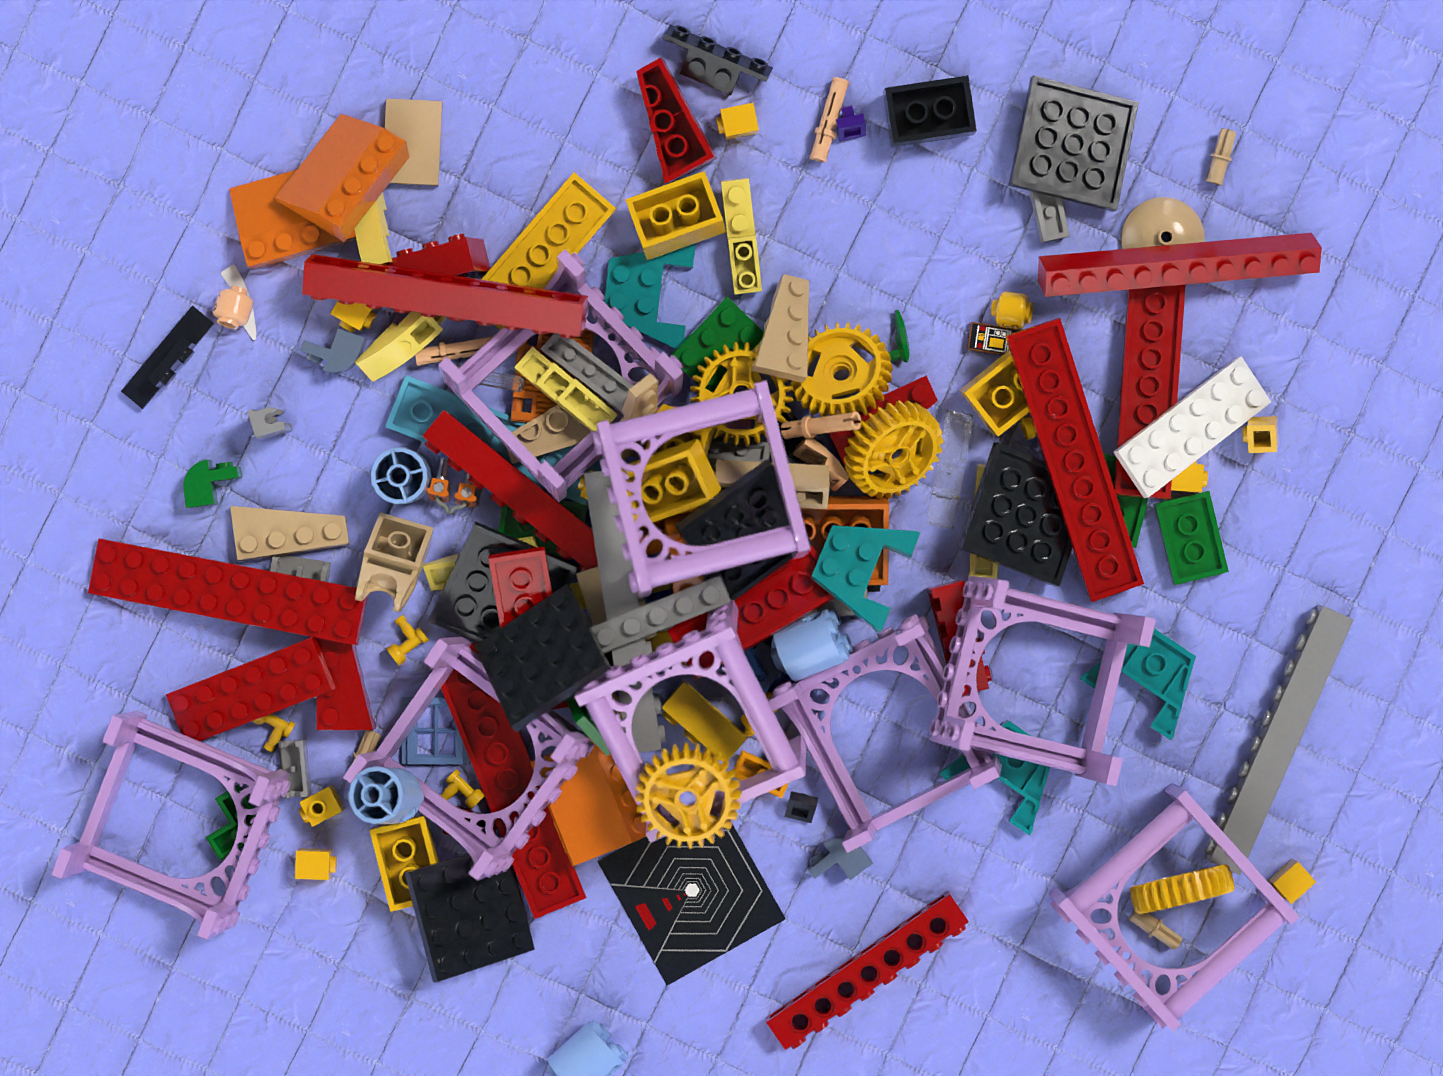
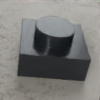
M791 791L784 817L812 823L818 797Z

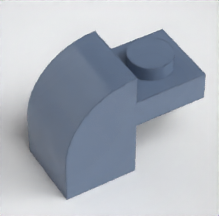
M338 328L331 349L304 340L300 351L307 353L305 359L321 364L323 359L326 360L323 371L338 374L346 372L356 365L354 362L363 353L367 339Z
M834 836L823 841L828 852L824 854L823 851H820L809 860L811 864L807 868L813 878L816 879L834 864L838 863L849 879L852 880L872 865L873 862L861 846L847 853L842 844L845 836Z

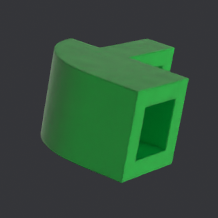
M209 459L202 460L193 465L187 472L183 483L186 508L218 504L215 482L242 478L241 467H233L232 462L216 464V469L213 470L212 460Z

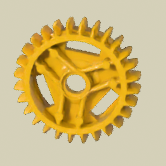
M836 322L835 329H829L828 325L825 324V331L822 333L815 329V337L811 338L808 336L807 371L812 361L818 355H820L813 377L807 376L803 383L790 380L796 400L798 402L801 401L804 410L809 408L812 416L818 412L820 417H825L827 415L832 416L860 411L867 416L866 408L871 406L876 409L875 399L884 401L882 392H889L888 383L892 382L891 372H893V367L884 342H880L877 334L872 336L869 328L862 332L859 324L854 330L851 329L849 322L846 323L845 328H840L839 323ZM855 346L865 350L873 359L867 363L851 347ZM838 370H847L849 372L847 379L838 381L834 378ZM860 391L858 394L848 398L832 399L834 397Z
M737 342L734 343L733 351H729L728 347L723 345V354L721 355L718 351L713 350L715 359L711 360L705 357L704 361L708 366L706 368L700 365L697 366L698 371L702 373L701 377H692L699 384L698 386L690 387V391L697 393V396L690 398V402L698 403L733 394L734 389L738 386H745L750 390L754 388L755 383L763 382L758 372L751 371L753 362L757 357L759 345L754 348V351L749 350L748 342L745 343L743 350H739ZM721 365L728 370L712 393L705 387L718 366ZM771 376L778 389L777 392L770 395L777 421L785 423L786 419L781 413H790L791 411L790 408L784 405L785 403L793 402L792 397L786 396V392L792 391L793 387L785 386V382L788 379ZM755 415L743 418L755 420L754 429H730L726 427V423L715 426L713 438L716 439L722 434L724 435V444L731 437L734 438V446L738 445L740 439H744L745 445L749 446L750 438L753 437L756 443L759 444V435L763 434L766 437L763 422L758 423Z
M898 400L895 406L887 403L884 410L878 407V413L875 415L869 413L870 418L866 422L860 421L862 425L860 429L853 430L856 434L855 437L848 438L851 446L845 447L847 455L843 459L846 463L845 469L848 472V476L861 491L871 497L876 496L879 499L883 496L891 498L893 493L900 496L901 491L904 489L910 492V486L913 484L918 486L917 481L922 477L926 478L925 473L928 470H934L932 463L939 461L936 454L943 451L940 446L944 442L941 437L943 432L933 415L918 403L913 404L910 401H906L903 404ZM898 449H902V453L897 458L892 459L893 453ZM877 469L885 473L870 474L868 472H874Z
M686 742L683 751H679L676 744L673 745L672 754L664 748L661 754L662 759L654 754L652 757L653 764L647 762L644 767L646 772H640L639 780L642 782L636 784V790L639 793L635 796L636 802H642L638 804L637 812H645L641 817V822L651 821L648 825V832L656 828L658 830L657 839L664 834L667 836V845L670 844L672 839L677 840V848H680L682 842L686 841L688 848L691 849L693 841H698L699 846L702 848L704 838H707L713 844L715 840L714 833L722 838L724 836L723 827L728 830L731 829L732 822L729 819H737L738 813L735 810H739L741 805L737 799L741 798L742 793L741 790H736L740 786L739 779L731 780L735 777V769L726 771L729 761L726 760L721 764L719 763L720 752L711 757L710 747L702 753L700 752V745L696 744L694 751L689 750V745ZM680 764H693L695 767L669 775L666 770ZM716 790L725 793L718 816L710 815ZM685 791L692 792L696 797V801L691 805L683 804L679 797L681 793ZM661 804L680 823L675 825L669 822L658 812L656 807Z
M1222 864L1132 886L1130 897L1135 912L1137 914H1144L1231 893L1234 891L1235 885L1229 865Z

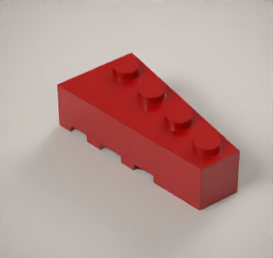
M660 57L637 70L636 73L665 184L678 181L718 159L665 60Z
M464 234L448 237L449 242L440 245L438 241L425 243L422 245V250L413 252L412 248L397 251V257L392 258L393 263L386 264L388 266L468 277V272H480L483 274L491 269L484 240L465 237Z
M926 375L884 394V401L875 399L877 408L874 409L868 406L866 408L867 416L862 411L858 413L861 421L866 422L870 418L869 413L875 415L878 413V407L883 410L886 409L887 403L895 406L898 400L903 404L906 401H910L913 404L918 403L925 409H929L938 399ZM853 430L828 433L844 469L846 463L843 458L847 455L845 447L851 446L848 438H854L856 435Z
M955 580L927 588L946 664H949L951 657L949 650L951 639L953 636H956L957 613L962 608L965 598L963 597L964 580ZM976 638L975 641L980 642L981 638ZM982 656L977 667V691L989 689L988 682L992 681L988 665L984 666ZM972 659L970 660V665H969V667H972V666H973V660H972ZM964 685L965 691L962 696L969 693L968 685Z
M317 638L336 688L317 696V730H374L376 725L356 645Z

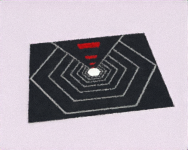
M733 824L730 830L723 827L724 836L722 838L714 833L715 840L713 844L707 838H704L702 848L699 846L698 841H693L691 849L688 848L686 841H683L681 847L677 848V840L672 839L670 844L667 845V836L651 843L646 836L598 861L667 986L786 919Z

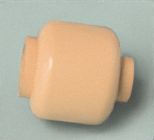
M232 286L231 289H223L219 292L213 308V314L217 318L216 322L230 329H238L239 326L247 324L254 302L247 295L248 291L246 289Z

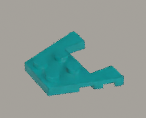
M696 243L650 260H646L644 252L609 258L605 304L610 309L613 306L616 307L624 316L623 322L631 328L633 326L639 332L676 349L684 340L686 326L657 322L664 265L693 268Z
M832 525L811 579L838 601H842L853 610L856 616L860 619L863 618L872 626V629L881 634L891 608L865 598V591L882 549L886 548L911 558L921 532Z
M1154 628L1150 647L1127 644L1121 672L1166 702L1150 727L1169 740H1172L1196 656ZM1101 662L1080 678V680L1094 689Z
M1009 720L1000 725L1010 731L1031 736ZM964 754L942 769L939 775L948 779L970 768ZM998 755L1002 768L1000 777L997 779L1024 796L1008 821L1030 836L1050 767Z

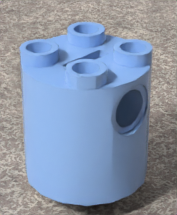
M391 448L383 452L375 460L371 470V482L376 493L385 501L394 504H411L420 500L427 493V488H430L432 471L428 461L419 452L407 448ZM406 473V478L395 481L394 476Z
M826 609L798 620L773 635L771 656L778 670L786 673L796 682L848 661V658H850L848 650L852 649V644L849 636L841 632L839 627L841 620L836 609L830 611Z
M377 766L366 768L357 774L351 783L349 799L355 815L363 821L372 824H399L406 822L416 814L424 800V793L417 778L408 770L397 767Z
M593 1020L592 1022H587L554 1052L547 1061L549 1063L550 1076H612L626 1063L625 1060L629 1055L621 1045H616L608 1039L612 1035L602 1023L598 1024Z

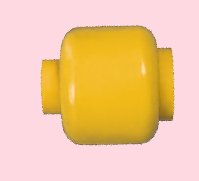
M1004 291L999 296V299L993 300L991 315L995 316L998 326L1020 330L1026 324L1031 323L1034 303L1030 302L1026 294Z

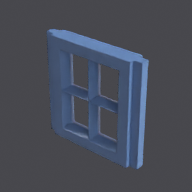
M402 697V713L414 697ZM434 697L428 706L433 707V728H417L418 722L415 724L402 743V764H469V756L455 722L454 728H438V707H448L445 697ZM417 733H433V754H417ZM438 733H454V754H438Z

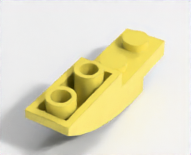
M749 178L721 181L734 294L762 291Z
M411 311L398 325L392 323L354 363L372 382L380 379L407 362L429 344L443 330L440 324L447 316L425 317L421 315V312Z

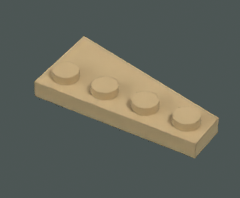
M783 274L778 281L770 307L771 312L766 320L765 331L762 340L759 342L757 357L753 362L751 371L803 383L807 379L809 280Z
M651 373L628 390L622 410L624 416L619 422L657 412L658 380ZM641 440L636 441L635 443L639 444L640 446H646L648 441H645L643 444ZM632 449L623 450L621 452L622 460L635 451Z
M587 388V389H588L590 392H592L596 397H598L603 403H605L609 408L612 409V406H611V405H609L606 401H604L602 398H600L598 395H596L593 391H591L589 388ZM556 405L511 433L534 457H539L575 446L592 431L560 406ZM508 450L511 464L519 463L520 461Z
M230 506L238 562L350 545L345 516Z

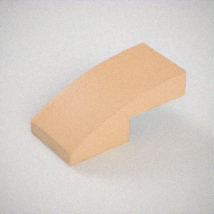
M804 438L796 445L793 455L811 465H829L830 489L836 491L847 482L849 476L843 466L814 438Z

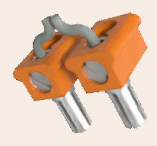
M441 458L437 476L432 478L430 488H427L428 498L436 501L439 506L445 509V513L453 514L454 510H461L464 507H477V487L468 480L470 474L466 472L465 481L459 484L458 493L454 495L455 502L459 506H453L449 510L445 504L450 502V485L447 480L449 464L445 461L444 466L445 459Z

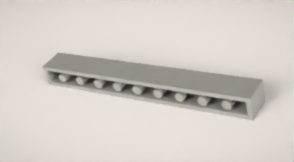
M600 470L584 473L606 618L609 620L639 608V603L644 602V597L639 598L637 592H631L628 575L629 572H632L633 566L631 560L625 561L621 545L627 543L624 532L618 533L614 516L619 515L617 504L611 505L607 490L608 487H612L610 476L604 477L603 471ZM644 637L612 649L614 666L619 665L623 667L640 654H646V656L652 654L651 641L645 642ZM637 681V684H630L633 689H638L642 686V683ZM652 687L645 692L637 703L632 718V733L639 753L661 750V742H666L664 725H658L656 715L662 714L660 698L653 696ZM618 690L620 703L627 704L631 702L632 697L629 693ZM625 711L621 712L622 719H624L627 714Z
M1317 605L1316 609L1312 608L1306 619V624H1308L1304 635L1300 634L1294 647L1297 650L1293 660L1290 659L1284 668L1283 674L1286 677L1282 686L1278 685L1273 693L1272 700L1275 702L1271 711L1267 710L1261 720L1263 729L1259 737L1255 736L1249 748V751L1252 752L1248 762L1244 761L1238 773V776L1241 777L1237 787H1232L1227 797L1228 808L1225 813L1221 812L1216 822V825L1247 859L1354 620L1325 606ZM1210 838L1204 849V853L1207 854L1205 859L1216 865L1227 864L1232 872L1241 875V871Z

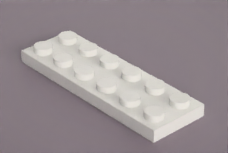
M1242 356L1236 357L1113 453L1143 498H1148L1271 403V400Z

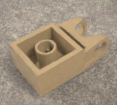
M380 512L364 551L355 600L362 602L369 593L383 591L393 598V611L400 613L415 590L430 550L434 528Z

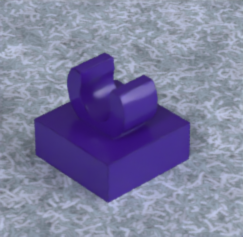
M852 105L842 107V118L836 119L839 142L866 136L864 114L854 115Z

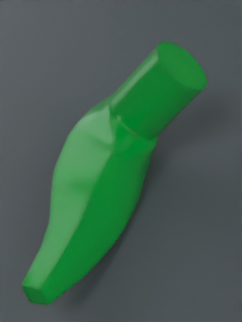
M895 310V340L898 348L888 353L891 357V363L900 359L908 362L910 349L907 331L899 310Z

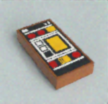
M971 322L966 350L1004 355L1009 351L1005 336L1021 331V329L1017 330Z

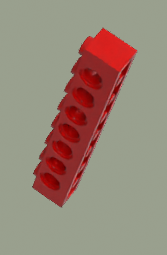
M946 891L765 1018L767 1025L785 1050L790 1046L792 1049L799 1047L806 1041L805 1036L813 1030L815 1033L822 1031L829 1025L828 1020L836 1014L838 1017L843 1016L852 1009L851 1004L858 999L864 1001L875 993L873 988L881 983L887 985L898 976L896 972L902 968L910 969L921 960L919 956L926 951L933 953L943 945L942 940L949 935L956 937L966 929L965 924L969 922L949 892ZM934 918H942L944 920V927L940 931L930 929V922ZM911 934H919L922 938L921 943L917 947L907 945V938ZM888 950H896L899 953V957L894 963L884 961V954ZM865 966H873L876 969V974L871 979H865L861 976V970ZM842 982H850L853 985V990L848 995H842L838 992V986ZM820 998H827L830 1001V1006L825 1011L815 1008V1003ZM797 1014H804L808 1020L804 1026L797 1027L792 1023L793 1017Z

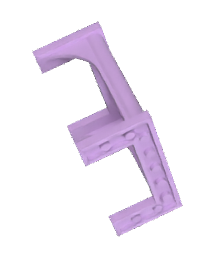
M566 249L557 256L558 270L544 289L588 296L586 318L589 315L590 309L593 319L598 318V321L595 324H591L586 319L585 329L597 334L608 343L619 361L622 377L633 386L638 382L632 381L628 377V373L634 368H642L658 380L657 406L670 394L674 397L682 390L683 371L681 370L683 365L673 355L668 357L664 352L660 354L652 346L648 348L642 342L644 338L641 333L633 326L629 329L623 322L625 318L616 307L613 306L610 309L603 301L605 297L595 286L590 288L586 284V271L583 268L585 263L576 253L570 255ZM503 327L459 368L448 357L439 363L443 381L559 503L567 496L566 490L602 457V454H596L593 432H590L554 467H551L546 460L541 464L472 392L518 348L536 334L532 332V329L509 330ZM610 334H614L616 336V339L614 341H610L608 339V336ZM627 353H631L630 357L639 361L628 363L624 356ZM615 408L613 411L618 416L611 424L618 423L624 416Z
M767 381L755 383L754 388L610 425L608 420L597 423V431L593 432V443L596 454H602L603 456L600 463L604 477L610 476L612 487L607 488L611 505L617 504L619 515L614 516L618 533L624 532L627 543L621 545L625 561L631 560L633 566L632 572H629L628 580L631 592H637L639 598L650 596L651 588L790 552L793 559L804 557L809 552L810 546ZM756 415L757 422H763L789 526L709 546L684 545L662 534L649 519L641 497V479L651 455L664 442L677 435ZM641 440L643 444L645 441L649 440L650 448L648 450H643V448L635 442ZM625 449L636 451L640 455V463L635 466L626 464L621 458V452ZM621 468L633 472L635 481L632 483L627 482L626 479L628 480L629 477L626 473L621 472ZM627 491L633 493L634 495L628 497ZM633 501H638L640 506L639 508L634 509L632 508L631 503ZM639 514L638 518L634 522L633 515ZM646 526L649 529V535L640 544L639 540L643 533L642 530L639 531V528ZM653 539H659L663 544L662 552L656 558H648L645 553L646 546ZM669 548L677 549L678 556L670 555L672 559L665 560ZM685 552H691L692 554L685 555Z
M970 576L969 581H966L963 587V597L965 598L963 606L959 609L956 617L957 632L950 642L949 650L951 657L949 664H946L943 671L945 682L943 690L939 692L936 700L938 711L936 719H933L930 725V741L969 751L970 748L1074 772L1075 776L1117 786L1123 758L1102 754L1105 736L1127 644L1150 647L1156 619L1114 612L1109 614L1008 588L1009 581ZM985 610L991 612L995 619L992 629L985 628L981 622V614ZM999 610H1002V613H1009V617L1005 621L1002 620ZM1036 621L1107 639L1081 748L1010 731L996 723L984 709L977 691V667L986 645L1004 628L1020 622ZM978 630L982 632V639L980 642L975 641V639L978 637ZM972 659V660H973V666H972V667H969V665H970V660ZM964 685L969 686V693L967 696H962V694L965 691ZM965 702H973L975 706L973 713L966 718H960L958 716L959 707ZM979 716L983 718V726L975 722Z
M734 600L708 611L706 630L699 633L698 631H692L683 636L681 641L674 644L671 642L665 643L650 655L640 654L623 667L619 665L613 666L609 671L575 693V699L579 706L586 705L634 800L636 794L639 793L636 790V784L642 782L639 780L640 772H646L644 770L645 762L636 747L632 733L634 710L647 690L656 683L676 675H700L713 679L725 686L740 703L772 768L740 782L739 788L736 789L741 790L742 793L741 798L737 799L740 803L806 776V744L801 735L789 741L787 740L743 651L737 634L738 608ZM704 651H711L714 654V662L709 668L700 667L698 662L699 656ZM693 657L692 665L686 667L681 664L682 661L687 662L689 658ZM721 662H723L724 666H722V669L726 672V674L720 675L716 672L720 667ZM664 670L665 674L658 675L657 672ZM637 681L642 683V686L638 689H633L630 684H637ZM617 690L625 691L631 695L632 700L627 704L618 703L612 698V693ZM614 710L625 711L627 716L621 720L619 712L615 714ZM715 792L710 815L720 813L725 797L724 792ZM661 804L656 807L666 820L675 825L680 823ZM647 821L645 833L651 843L658 840L656 838L658 830L655 828L648 832V825L651 821Z
M917 614L903 620L898 629L893 631L892 627L883 630L881 634L878 633L879 639L868 643L866 639L852 646L853 652L849 653L850 658L842 664L796 682L791 678L781 682L772 691L773 696L768 701L773 711L780 708L790 717L802 736L807 749L849 827L842 841L847 853L872 841L877 830L969 784H972L973 788L976 789L1000 777L1002 763L997 754L993 756L990 752L970 748L969 751L962 750L970 768L871 816L834 745L831 734V714L835 701L842 690L861 675L878 670L902 672L920 681L937 700L939 692L943 690L945 682L943 671L946 664L928 631L930 624L925 615L918 618ZM904 645L908 649V659L904 664L898 665L893 660V653L898 646ZM888 649V660L882 664L878 663L876 657L879 655V658H881L885 650ZM915 656H917L919 660L918 662H916V664H918L921 668L917 671L912 670L910 667L915 659ZM866 659H868L867 666L863 662ZM859 666L861 668V672L855 673L853 671V667ZM847 670L849 675L842 672ZM833 678L839 680V685L835 688L822 683L823 681L828 683L834 682ZM813 689H823L829 694L830 700L824 704L817 703L811 699L810 692ZM966 702L959 707L958 716L960 718H966L971 715ZM812 709L824 710L825 717L819 720L818 712L814 714ZM821 726H825V732H823Z
M464 637L438 639L423 661L434 669L377 751L359 754L343 776L345 780L352 783L358 773L370 767L380 766L405 769L392 758L454 669L499 702L479 655L469 648L472 644ZM552 709L526 726L535 749L534 772L525 792L509 807L498 812L486 814L468 812L456 807L417 778L424 793V800L420 804L418 811L450 834L465 848L474 861V866L468 874L476 880L486 877L490 878L494 874L498 875L501 871L506 872L514 861V858L511 856L517 848L521 850L530 839V835H528L533 825L537 827L546 816L544 809L549 802L553 804L561 795L562 790L560 787L563 782L572 779L578 770V767L575 765L581 757L586 758L594 748L592 740L583 730L577 729ZM542 732L545 735V738H547L549 735L553 739L546 740L542 743L539 740V735ZM549 746L557 747L551 755V758L555 761H547L543 758L542 753L544 749ZM544 766L549 768L555 767L553 770L548 771L546 773V775L548 776L547 778H544L541 775V771ZM530 791L535 794L533 799L528 797ZM513 811H517L519 813V817H515L513 826V823L510 819V814ZM496 818H501L506 824V835L503 838H498L493 831V823ZM480 820H484L486 822V834L482 831L484 827H479L477 825V823Z
M140 711L112 715L102 742L116 746L80 842L61 848L51 875L63 879L88 870L175 906L191 915L200 923L201 926L197 936L206 940L229 930L231 927L234 928L240 917V912L237 911L240 902L246 900L250 891V886L247 885L250 876H254L259 868L260 860L257 859L261 849L264 850L269 842L271 836L268 833L271 823L276 822L280 814L281 808L278 807L281 796L285 797L290 788L291 782L288 781L290 773L281 769L275 771L268 770L147 720L148 715ZM136 744L211 774L230 793L238 816L237 836L229 855L211 872L194 878L171 877L98 847ZM237 782L241 787H243L244 784L248 785L249 787L243 789L239 793L235 789V784ZM250 793L252 795L249 803L257 805L253 809H247L242 804L243 798ZM256 814V817L250 821L253 825L248 826L245 822L247 815ZM240 842L244 844L243 850L238 848ZM229 865L233 866L234 870L231 871L232 879H230V877L225 873L226 868ZM215 876L220 877L225 883L226 891L223 896L217 895L212 889L211 881ZM199 882L204 884L206 895L202 894L203 890L195 889Z
M1171 783L1164 791L1173 802L1092 876L1065 892H1061L1056 887L1049 896L1054 900L1050 905L1065 922L1069 924L1073 921L1079 929L1075 933L1084 943L1088 945L1092 942L1098 950L1094 954L1103 964L1107 966L1111 963L1117 971L1113 975L1124 987L1130 984L1136 992L1132 996L1162 1029L1168 1026L1172 1031H1175L1181 1025L1178 1019L1285 922L1292 925L1299 916L1187 791ZM1194 819L1256 887L1258 896L1266 905L1204 960L1183 968H1163L1144 961L1127 945L1118 923V902L1123 887L1131 875ZM1108 893L1112 896L1110 904L1098 901L1101 897L1105 900ZM1096 909H1106L1110 912L1111 918L1108 922L1096 923L1092 921L1091 913ZM1111 928L1114 931V937L1108 939L1109 935L1107 933L1098 932L1097 930ZM1112 947H1120V948H1119V949L1117 950V952H1116ZM1125 951L1130 952V957L1128 959L1123 958V953ZM1134 962V967H1133V970H1132V969L1129 967V965ZM1144 969L1149 970L1152 974L1149 979V987L1146 986V976L1144 974L1141 976V972ZM1164 974L1170 980V987L1167 993L1160 995L1156 991L1155 983L1157 978ZM1178 975L1185 976L1186 979L1179 982L1181 986L1177 989L1176 977Z

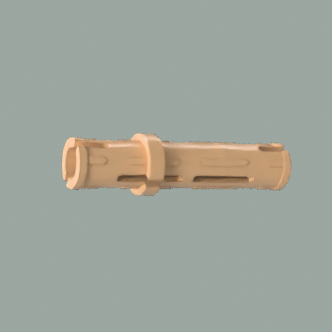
M832 77L819 127H816L814 131L816 138L811 155L809 156L812 160L827 163L832 140H835L837 136L835 132L836 119H839L850 83L845 79Z
M493 336L445 344L444 341L439 342L437 346L425 347L415 355L417 366L442 362L446 357L450 360L471 357Z
M858 412L818 418L805 416L802 420L782 423L781 428H789V430H782L781 433L785 439L803 436L805 438H814L817 434L858 430L861 427V423H854L853 421H861V417Z

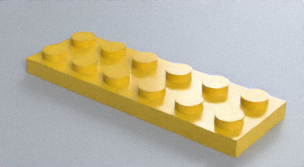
M573 172L481 280L544 289L558 270L557 256L565 249L570 255L573 253L578 255L617 209ZM494 324L500 330L504 327V325Z

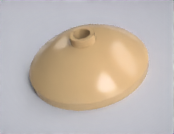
M1169 197L1149 199L1135 207L1126 218L1121 232L1122 249L1205 242L1203 225L1195 211L1184 202ZM1163 232H1167L1170 235L1169 242H1164L1161 239Z

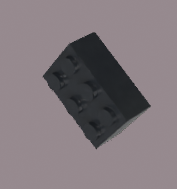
M969 75L887 87L883 91L891 148L972 136L977 132Z

